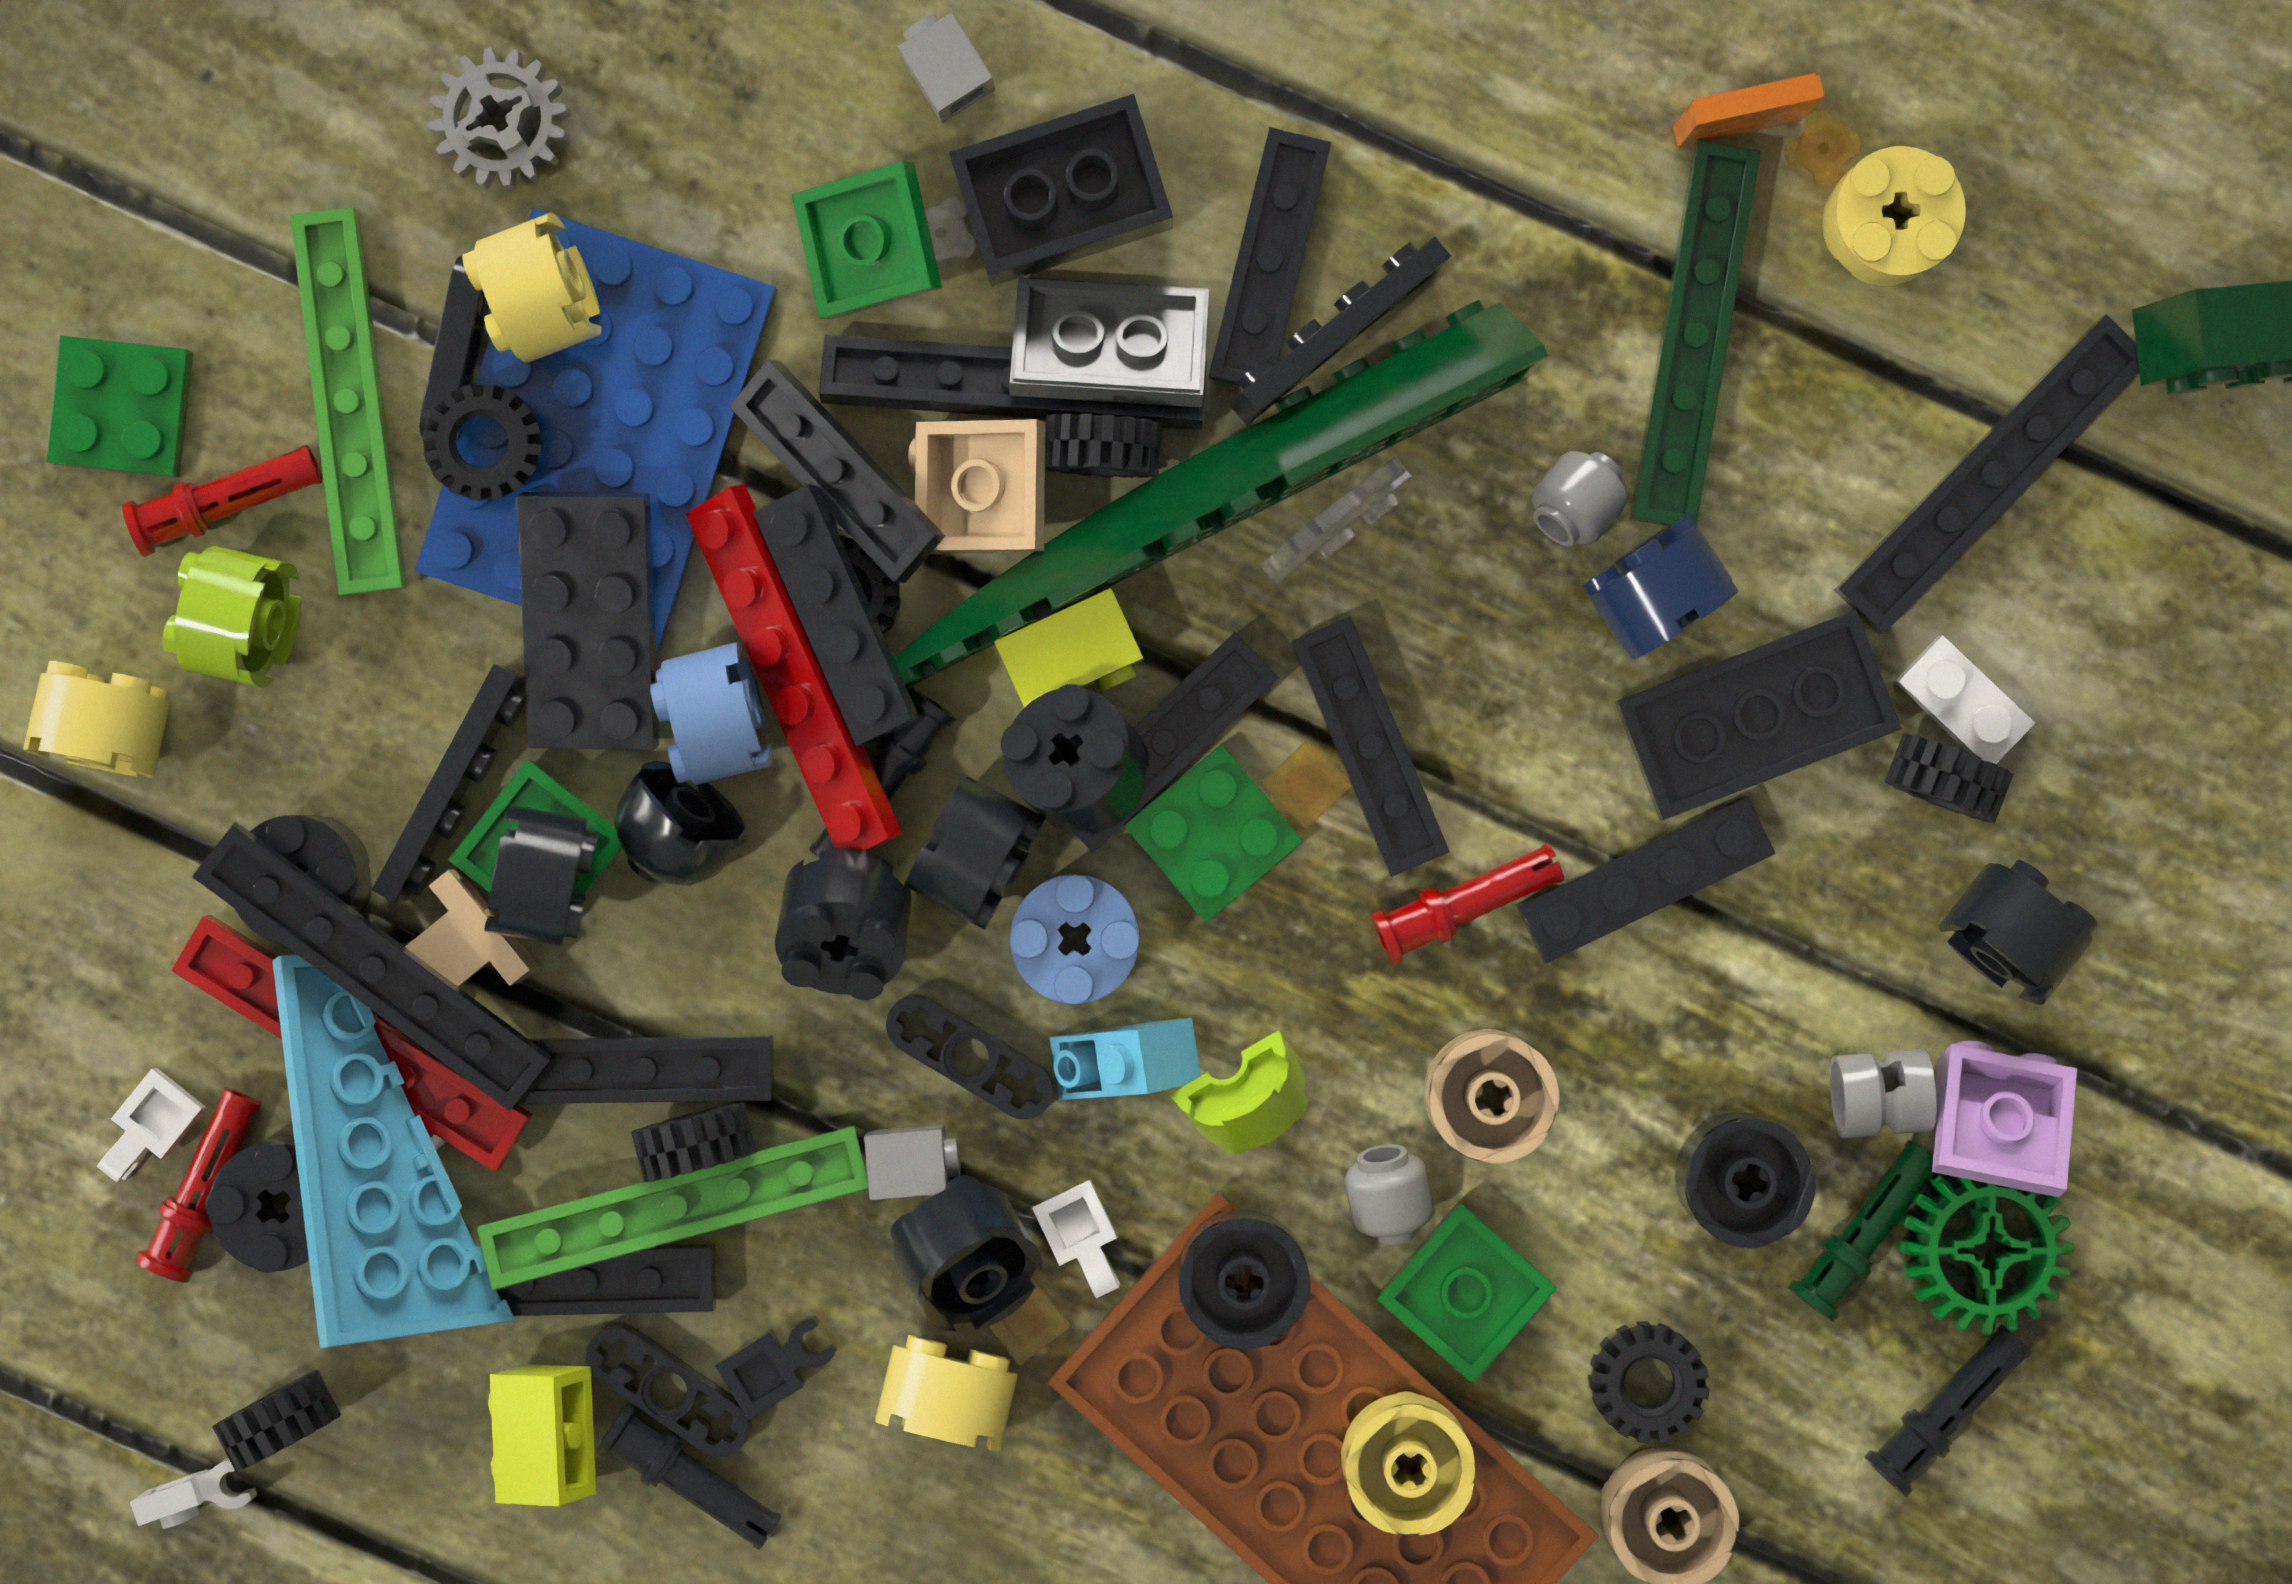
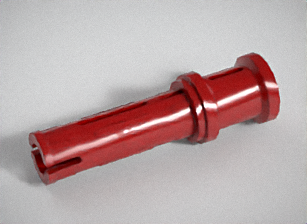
M307 444L301 446L298 450L254 466H249L241 471L197 487L192 482H180L173 485L172 493L139 505L133 500L122 504V512L127 529L136 548L143 557L155 553V546L187 534H191L195 538L203 536L207 530L211 529L210 522L253 506L264 504L267 501L310 485H318L323 483V478L316 458Z
M1546 843L1537 850L1440 893L1437 888L1432 890L1430 888L1424 889L1419 892L1418 900L1384 914L1380 910L1371 913L1370 918L1391 964L1395 966L1403 962V954L1438 939L1441 943L1452 940V936L1457 934V926L1553 883L1564 881V874L1559 861L1534 871L1553 862L1552 858L1556 855L1551 846Z
M226 1087L221 1093L222 1097L196 1148L193 1159L175 1197L169 1196L166 1201L161 1202L158 1211L162 1218L147 1250L139 1251L135 1259L136 1263L141 1267L173 1281L188 1283L193 1275L192 1270L189 1268L203 1235L213 1231L210 1218L206 1212L207 1196L211 1192L214 1180L221 1168L239 1152L255 1113L262 1104L251 1096ZM224 1129H228L230 1132L210 1175L204 1176L205 1169ZM199 1190L201 1195L197 1204L192 1203L191 1200L194 1193ZM182 1231L183 1234L175 1251L170 1253L169 1248L176 1232Z

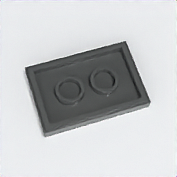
M1018 277L1010 371V396L1202 407L1209 289Z

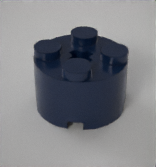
M1690 514L1657 535L1663 545L1660 544L1657 538L1649 543L1645 541L1615 561L1621 571L1620 573L1614 565H1611L1581 585L1631 660L1647 654L1683 632L1682 629L1699 617L1701 619L1739 591L1733 583L1732 577Z

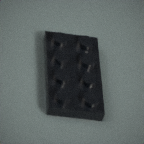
M520 493L516 498L528 748L655 750L659 745V720L654 709L650 689L651 684L657 683L650 493Z
M1857 610L1847 612L1614 701L1659 820L1671 818L1902 729Z

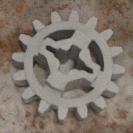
M491 47L485 48L483 64L478 66L467 56H462L459 59L464 74L456 78L444 72L440 78L450 89L447 96H431L429 101L436 109L443 113V118H438L428 123L429 130L433 134L447 137L436 148L438 154L444 160L459 155L455 161L453 171L464 179L476 169V183L484 189H489L494 177L499 176L503 186L508 191L515 190L516 174L522 172L531 181L536 183L540 180L535 166L538 162L543 160L553 166H556L559 162L555 154L550 150L552 143L569 142L570 136L556 125L557 121L571 116L570 109L566 104L553 103L552 101L563 91L561 85L556 79L541 83L547 69L537 59L530 63L526 69H523V56L515 49L510 50L505 62H500L497 54ZM509 79L520 82L526 87L518 86L508 91L495 87L491 80ZM470 94L472 98L467 117L459 121L463 103ZM501 107L507 113L505 118L509 126L499 132L492 126L495 122L491 113ZM541 118L538 133L532 144L529 145L528 137L532 122ZM490 147L504 151L509 159L490 160L475 155L473 152L478 150L481 153Z

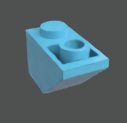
M1192 1018L1144 1022L1049 1037L1059 1100L1150 1094L1184 1086L1201 1076Z

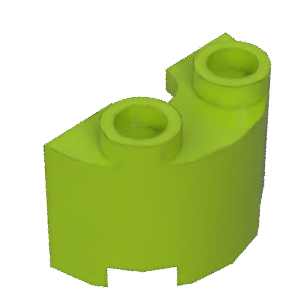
M1280 1029L1241 1052L1242 1066L1233 1077L1216 1079L1206 1072L1169 1094L1206 1141L1219 1146L1222 1151L1228 1154L1238 1155L1246 1150L1273 1142L1291 1127L1294 1122L1302 1118L1308 1108V1098L1305 1094L1307 1080L1301 1060Z

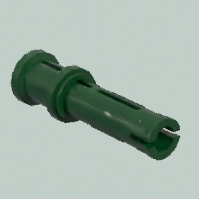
M1907 1140L1904 1144L1903 1150L1876 1186L1869 1192L1867 1198L1840 1234L1836 1236L1831 1233L1828 1238L1824 1237L1819 1244L1823 1251L1800 1281L1792 1280L1787 1286L1793 1294L1833 1323L1839 1317L1836 1308L1859 1278L1867 1279L1872 1273L1870 1268L1873 1264L1869 1261L1871 1256L1898 1220L1904 1215L1915 1196L1934 1174L1932 1172L1933 1156L1910 1140Z

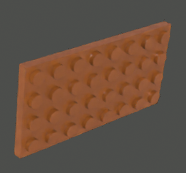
M1219 1190L1048 1378L1047 1383L1269 1584H1556L1599 1537L1591 1526L1311 1273H1309V1298L1303 1314L1286 1333L1267 1346L1255 1349L1229 1348L1215 1343L1201 1332L1191 1321L1182 1305L1179 1292L1178 1268L1183 1248L1199 1224L1220 1213L1240 1210ZM1241 1264L1238 1267L1237 1273L1227 1275L1226 1279L1234 1281L1236 1292L1244 1293L1248 1292L1249 1283L1260 1281L1261 1276L1253 1275L1251 1265ZM1408 1391L1431 1398L1446 1407L1459 1421L1474 1453L1475 1481L1472 1496L1467 1507L1449 1526L1432 1534L1397 1535L1382 1531L1372 1525L1354 1505L1342 1470L1341 1449L1344 1437L1352 1421L1372 1402L1399 1392ZM1419 1453L1411 1458L1405 1454L1397 1457L1395 1460L1398 1466L1396 1474L1404 1469L1410 1471L1412 1475L1419 1472L1421 1469L1417 1460Z

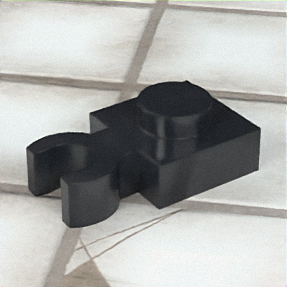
M809 1316L799 1321L792 1330L789 1340L784 1344L780 1343L771 1329L715 1365L748 1421L804 1386L805 1382L797 1370L799 1367H821L827 1364L835 1355L837 1349L834 1344L825 1347L822 1351L812 1352L803 1343L804 1334L813 1330L820 1323L817 1316Z

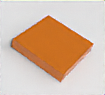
M1813 73L1694 99L1673 126L1677 148L1694 145L1697 140L1709 142L1801 122L1825 97L1820 75Z

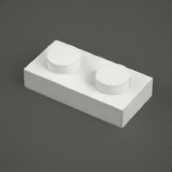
M1943 635L1937 636L1894 682L1969 754H1974L1981 757L1982 760L1995 764L2035 724L2027 714Z

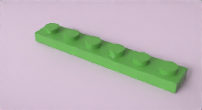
M345 207L290 214L338 595L345 597L407 589L359 210L355 207Z
M852 1126L758 1151L745 1158L716 1165V1167L702 1169L690 1174L678 1175L654 1182H642L478 1226L477 1231L491 1287L495 1291L869 1190L868 1178L855 1128Z

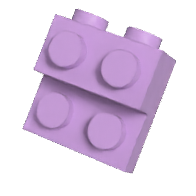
M1962 1041L1957 1044L1951 1043L1937 1059L1935 1075L1937 1127L1932 1172L2060 1197L2067 1190L2077 1068L2057 1065V1061L2054 1058L2044 1054L2028 1053L2017 1057L1994 1052V1048L1991 1045L1983 1042Z

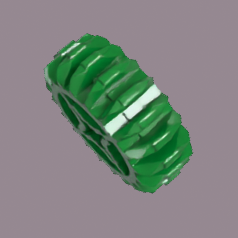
M1937 1174L1930 1178L1931 1187L1938 1195L1933 1200L1921 1193L1915 1196L1913 1199L1915 1205L1925 1210L1920 1220L1911 1215H1904L1901 1218V1225L1915 1231L1916 1237L1915 1239H1903L1897 1243L1898 1251L1917 1256V1259L1901 1267L1902 1275L1905 1278H1923L1912 1291L1915 1299L1924 1302L1934 1298L1930 1314L1942 1320L1953 1312V1326L1961 1331H1966L1975 1318L1978 1330L1985 1335L1993 1333L1996 1327L1997 1315L2000 1322L2009 1331L2019 1328L2017 1314L2019 1309L2033 1320L2041 1318V1310L2034 1300L2039 1295L2052 1302H2056L2059 1299L2057 1290L2048 1286L2052 1275L2060 1279H2068L2071 1276V1271L2065 1266L2056 1263L2057 1255H2069L2075 1251L2073 1243L2063 1239H2056L2055 1235L2066 1231L2070 1227L2069 1218L2063 1215L2047 1217L2057 1207L2059 1203L2058 1197L2045 1194L2037 1196L2038 1193L1955 1176H1953L1955 1185L1951 1186L1942 1176ZM1996 1196L2008 1198L2017 1205L2029 1224L2032 1237H2021L2017 1234H2008L2003 1225V1214L1996 1211ZM1975 1199V1205L1969 1206L1968 1219L1963 1228L1954 1233L1941 1234L1950 1216L1958 1208ZM1986 1236L2007 1245L1997 1246L1996 1249L1986 1251L1985 1259L1964 1249L1974 1248L1975 1245L1985 1243ZM1939 1257H1950L1955 1261H1965L1968 1267L1969 1280L1975 1283V1297L1959 1294L1950 1286L1941 1270ZM2029 1261L2019 1279L2004 1291L1996 1294L1997 1289L2003 1288V1277L2008 1267L2015 1262Z

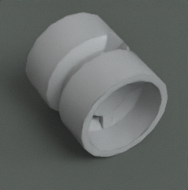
M1926 1050L1887 1051L1881 1062H1877L1870 1053L1833 1055L1830 1064V1098L1833 1119L1839 1137L1878 1136L1883 1125H1888L1895 1134L1933 1131L1937 1112L1936 1086L1931 1060Z

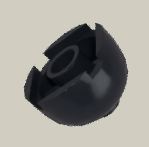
M657 760L643 763L629 782L616 807L614 825L620 846L628 857L630 868L638 876L649 882L661 881L666 884L691 886L716 876L726 867L745 841L738 839L745 830V826L733 805L709 783L699 784V792L685 781L678 783L671 763Z

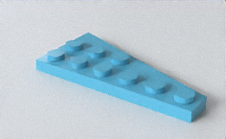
M297 954L279 956L273 959L320 1349L515 1320L506 1300H501L497 1291L492 1290L482 1248L474 1244L460 1213L462 1207L460 1200L420 1115L415 1116L401 1087V1084L405 1082L395 1061H389L373 1027L376 1020L371 1009Z

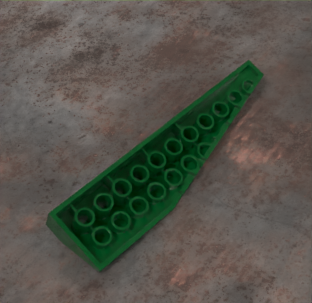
M1478 300L1448 315L1446 320L1450 326L1449 328L1427 338L1424 330L1420 329L1390 344L1389 348L1393 356L1371 367L1366 357L1337 370L1332 374L1336 384L1315 395L1312 394L1309 386L1286 395L1275 403L1279 413L1194 455L1102 507L1045 543L1044 551L1032 552L938 620L893 657L906 688L995 645L994 641L1077 604L1528 379L1549 356L1544 344L1501 302L1484 309L1481 301Z

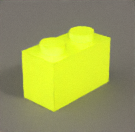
M1112 588L994 641L1024 708L1039 696L1057 690L1067 684H1076L1084 688L1098 682L1101 691H1107L1137 677L1132 665L1143 661V656Z
M527 1364L490 1374L488 1406L492 1417L493 1457L491 1471L495 1483V1503L559 1507L596 1495L591 1366Z

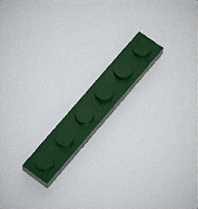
M1697 140L1694 144L1629 520L1670 527L1690 514L1697 525L1759 166L1760 150Z

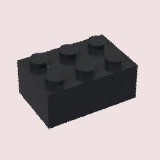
M1135 94L949 152L991 287L1173 229L1172 211Z

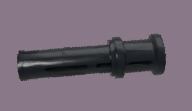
M913 687L908 692L920 719L877 740L874 746L878 753L871 764L888 802H890L909 773L916 775L918 771L922 772L927 765L924 757L945 727L952 728L958 721L947 709ZM826 827L816 842L812 843L809 848L818 858H821L822 851L834 848Z
M2000 1324L1996 1329L1997 1331L1955 1373L1920 1412L1916 1409H1913L1911 1412L1906 1411L1901 1417L1903 1425L1878 1452L1869 1450L1864 1456V1459L1906 1498L1913 1491L1911 1483L1936 1456L1945 1458L1950 1452L1949 1448L1952 1445L1949 1438L1990 1397L2015 1368L2032 1354L2030 1349L2016 1335L2006 1329L2005 1326Z
M627 1403L595 1451L602 1456L611 1453L641 1473L640 1481L647 1486L651 1484L656 1487L660 1482L753 1544L754 1548L760 1550L767 1541L768 1533L772 1534L782 1515L777 1512L774 1513L681 1450L684 1444L679 1441L680 1438L673 1433L667 1436L663 1435L636 1417L635 1408Z

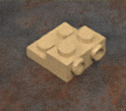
M1037 419L916 422V438L910 443L908 455L910 470L915 476L914 503L946 535L931 554L1044 551L1046 422Z

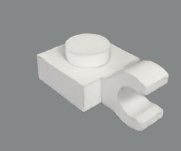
M158 1068L151 1069L111 1118L125 1132L106 1153L97 1167L115 1182H119L121 1178L127 1180L143 1161L148 1150L160 1159L167 1158L207 1107Z
M1091 1179L1032 1207L1059 1266L1077 1258L1096 1298L1119 1288L1120 1282L1102 1248V1245L1117 1239L1118 1235Z
M227 1458L213 1469H205L148 1489L130 1501L138 1526L159 1519L162 1529H166L199 1516L200 1513L197 1506L204 1501H213L225 1509H237L256 1497L257 1493L255 1488L247 1489L240 1493L233 1492L228 1488L226 1484L227 1473L235 1470L229 1458Z

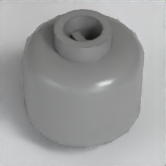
M1570 451L1563 454L1533 489L1531 499L1535 510L1533 513L1534 522L1547 537L1562 546L1569 547L1573 544L1589 545L1595 543L1621 514L1626 505L1627 494L1624 485L1620 481L1622 478L1621 469L1611 458L1600 452H1593L1589 455L1585 452Z
M1387 1144L1369 1148L1361 1152L1357 1156V1162L1348 1169L1345 1177V1187L1351 1218L1354 1226L1361 1233L1378 1237V1241L1382 1244H1401L1413 1239L1416 1235L1415 1230L1423 1227L1432 1217L1433 1200L1427 1167L1418 1156L1408 1153L1404 1146Z

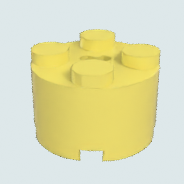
M1909 146L1888 147L1875 151L1850 169L1838 181L1826 200L1822 226L1827 248L1835 260L1838 259L1852 273L1851 275L1862 282L1877 286H1894L1909 282L1940 263L1955 248L1962 234L1966 218L1964 193L1955 176L1954 168L1942 157ZM1890 205L1894 206L1896 213L1903 214L1904 223L1896 229L1894 219L1889 217L1883 218L1882 211Z
M554 213L545 214L478 240L473 251L463 254V264L467 276L477 291L483 289L492 312L485 316V325L493 345L500 353L511 349L514 355L525 363L597 337L602 332V326L590 323L589 318L600 314V309L587 268L576 245L565 250L562 247L556 234L567 229Z
M49 661L47 673H41L23 750L46 758L49 757V753L63 755V759L67 760V763L135 777L141 774L147 778H154L171 702L166 700L168 691L151 686V681L117 673L112 674L111 683L107 684L105 683V678L89 674L87 668L64 662Z
M908 1335L905 1347L893 1345L875 1422L888 1426L890 1415L895 1414L903 1417L901 1423L904 1426L903 1431L975 1447L978 1435L988 1436L987 1448L993 1451H1000L1018 1374L1008 1371L1010 1360L1003 1356L970 1349L967 1361L945 1356L947 1348L945 1343L914 1335Z
M1408 1391L1380 1398L1365 1407L1355 1417L1344 1437L1341 1449V1464L1350 1497L1362 1516L1380 1530L1397 1535L1432 1534L1449 1526L1467 1507L1472 1496L1475 1481L1473 1449L1459 1421L1439 1402ZM1419 1453L1417 1457L1421 1467L1419 1472L1412 1475L1410 1471L1404 1469L1396 1474L1398 1471L1395 1461L1397 1457L1405 1454L1411 1458Z

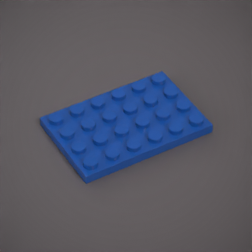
M532 208L528 221L548 214V212ZM557 216L567 229L557 233V238L564 250L576 245L592 281L600 314L589 318L590 323L602 326L601 335L529 363H525L517 358L511 349L500 353L493 345L491 339L489 340L475 384L484 383L506 388L519 396L533 412L540 429V457L531 477L517 491L504 496V498L481 501L469 500V498L457 496L442 485L415 572L522 606L517 495L522 492L650 493L656 650L661 651L696 543V537L685 513L711 497L737 414L731 409V404L747 386L778 289L773 285ZM478 416L467 420L462 425L456 445L459 454L467 463L475 467L486 468L497 464L503 459L508 450V436L506 430L498 421L490 417Z

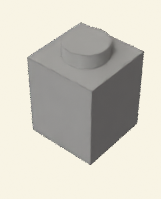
M952 12L940 20L935 14L926 16L904 32L903 36L906 41L897 46L901 60L941 123H944L995 90L992 75Z
M945 1124L869 1130L864 1136L870 1200L936 1195L944 1191V1188L950 1182L949 1177L960 1176L957 1138L946 1139Z

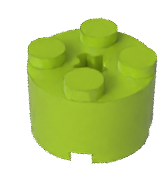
M211 546L201 554L188 552L184 556L178 571V585L182 591L176 615H172L168 619L163 631L164 651L175 654L180 666L189 672L257 688L270 686L275 679L265 675L272 664L285 666L298 631L301 615V596L290 594L289 578L300 580L296 567L288 562L218 546Z

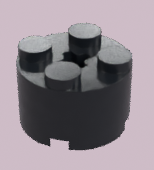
M1067 684L1057 690L1039 696L1018 714L1012 725L1004 731L1001 738L1005 770L1012 787L1020 797L1054 827L1063 830H1085L1087 833L1100 832L1124 820L1141 800L1145 789L1142 785L1146 766L1149 768L1148 752L1143 739L1110 701L1100 694L1084 689L1082 686ZM1080 757L1079 762L1073 765V763Z
M968 776L964 777L933 826L935 830L927 846L921 848L908 875L905 886L934 904L985 930L1003 899L1001 895L1007 885H1013L1029 856L1027 851L1041 830L1045 818L986 784Z
M510 804L505 819L518 821L516 830L507 828L506 836L501 835L487 907L488 909L500 911V916H489L485 922L484 932L563 946L565 937L577 939L580 930L586 895L574 893L578 873L590 874L599 832L586 830L588 819Z
M283 815L264 821L249 831L296 867H307L309 869L306 873L308 876L362 915L371 897L370 860L362 841L347 826L329 817ZM236 910L242 921L252 931L265 939L281 943Z
M852 848L825 850L821 852L819 860L804 866L803 859L789 871L784 884L775 938V950L782 964L781 974L783 978L796 987H811L833 994H850L852 997L860 1000L876 998L881 995L884 985L896 976L904 961L912 903L911 890L905 886L906 880L903 886L893 875L894 866L884 858L863 850Z
M2017 860L2011 869L1998 863L1986 864L1939 924L1940 932L1954 931V934L1947 943L1964 961L1988 980L2001 988L2008 980H2012L2025 987L2019 998L2033 1004L2042 1005L2092 943L2091 933L2098 923L2081 906L2070 901L2063 903L2045 888L2049 884L2048 879L2032 865L2022 860Z
M1731 1112L1708 1117L1685 1140L1676 1162L1675 1183L1679 1202L1698 1225L1715 1238L1732 1246L1758 1248L1769 1245V1243L1777 1241L1785 1235H1789L1804 1222L1814 1201L1816 1178L1805 1149L1790 1131L1756 1114ZM1749 1164V1171L1757 1176V1181L1754 1187L1743 1186L1739 1192V1187L1732 1183L1733 1175L1736 1171L1744 1172Z
M294 1136L271 1138L235 1154L217 1174L206 1200V1212L210 1218L215 1236L222 1247L237 1261L264 1273L289 1270L309 1261ZM285 1191L291 1200L285 1206L286 1212L280 1214L273 1204L277 1200L276 1194Z
M964 1175L951 1180L944 1188V1191L923 1202L912 1213L901 1216L891 1228L890 1235L895 1242L894 1257L899 1269L929 1321L934 1326L945 1331L957 1332L953 1324L972 1322L977 1330L994 1325L1010 1316L1028 1300L1035 1289L1031 1278L1036 1266L1042 1271L1043 1259L1040 1250L1006 1195L993 1186L979 1184L978 1180L973 1176Z
M1247 1209L1231 1210L1215 1215L1198 1225L1187 1240L1181 1253L1178 1281L1182 1305L1195 1326L1217 1344L1234 1349H1255L1267 1346L1286 1333L1297 1322L1306 1308L1310 1292V1276L1303 1251L1291 1230L1270 1215ZM1248 1264L1251 1265L1253 1275L1261 1276L1260 1281L1250 1282L1248 1292H1236L1234 1281L1226 1279V1276L1236 1274L1239 1265Z

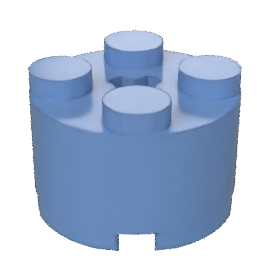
M739 641L664 660L661 669L656 670L657 683L650 685L651 696L659 721L670 720L675 744L669 745L668 751L671 766L678 783L691 780L694 785H699L772 766L771 743L760 746L756 730L767 726L762 700L749 659L739 660L743 649Z
M1081 873L1059 875L1038 885L1019 905L1010 931L1011 953L1023 979L1041 995L1058 1002L1073 1005L1092 1002L1114 991L1131 972L1139 949L1137 918L1127 898L1108 881ZM1065 922L1074 928L1082 922L1087 924L1091 929L1086 938L1091 946L1090 950L1084 954L1077 948L1072 949L1069 953L1062 950L1059 945L1065 936L1059 929L1060 926Z

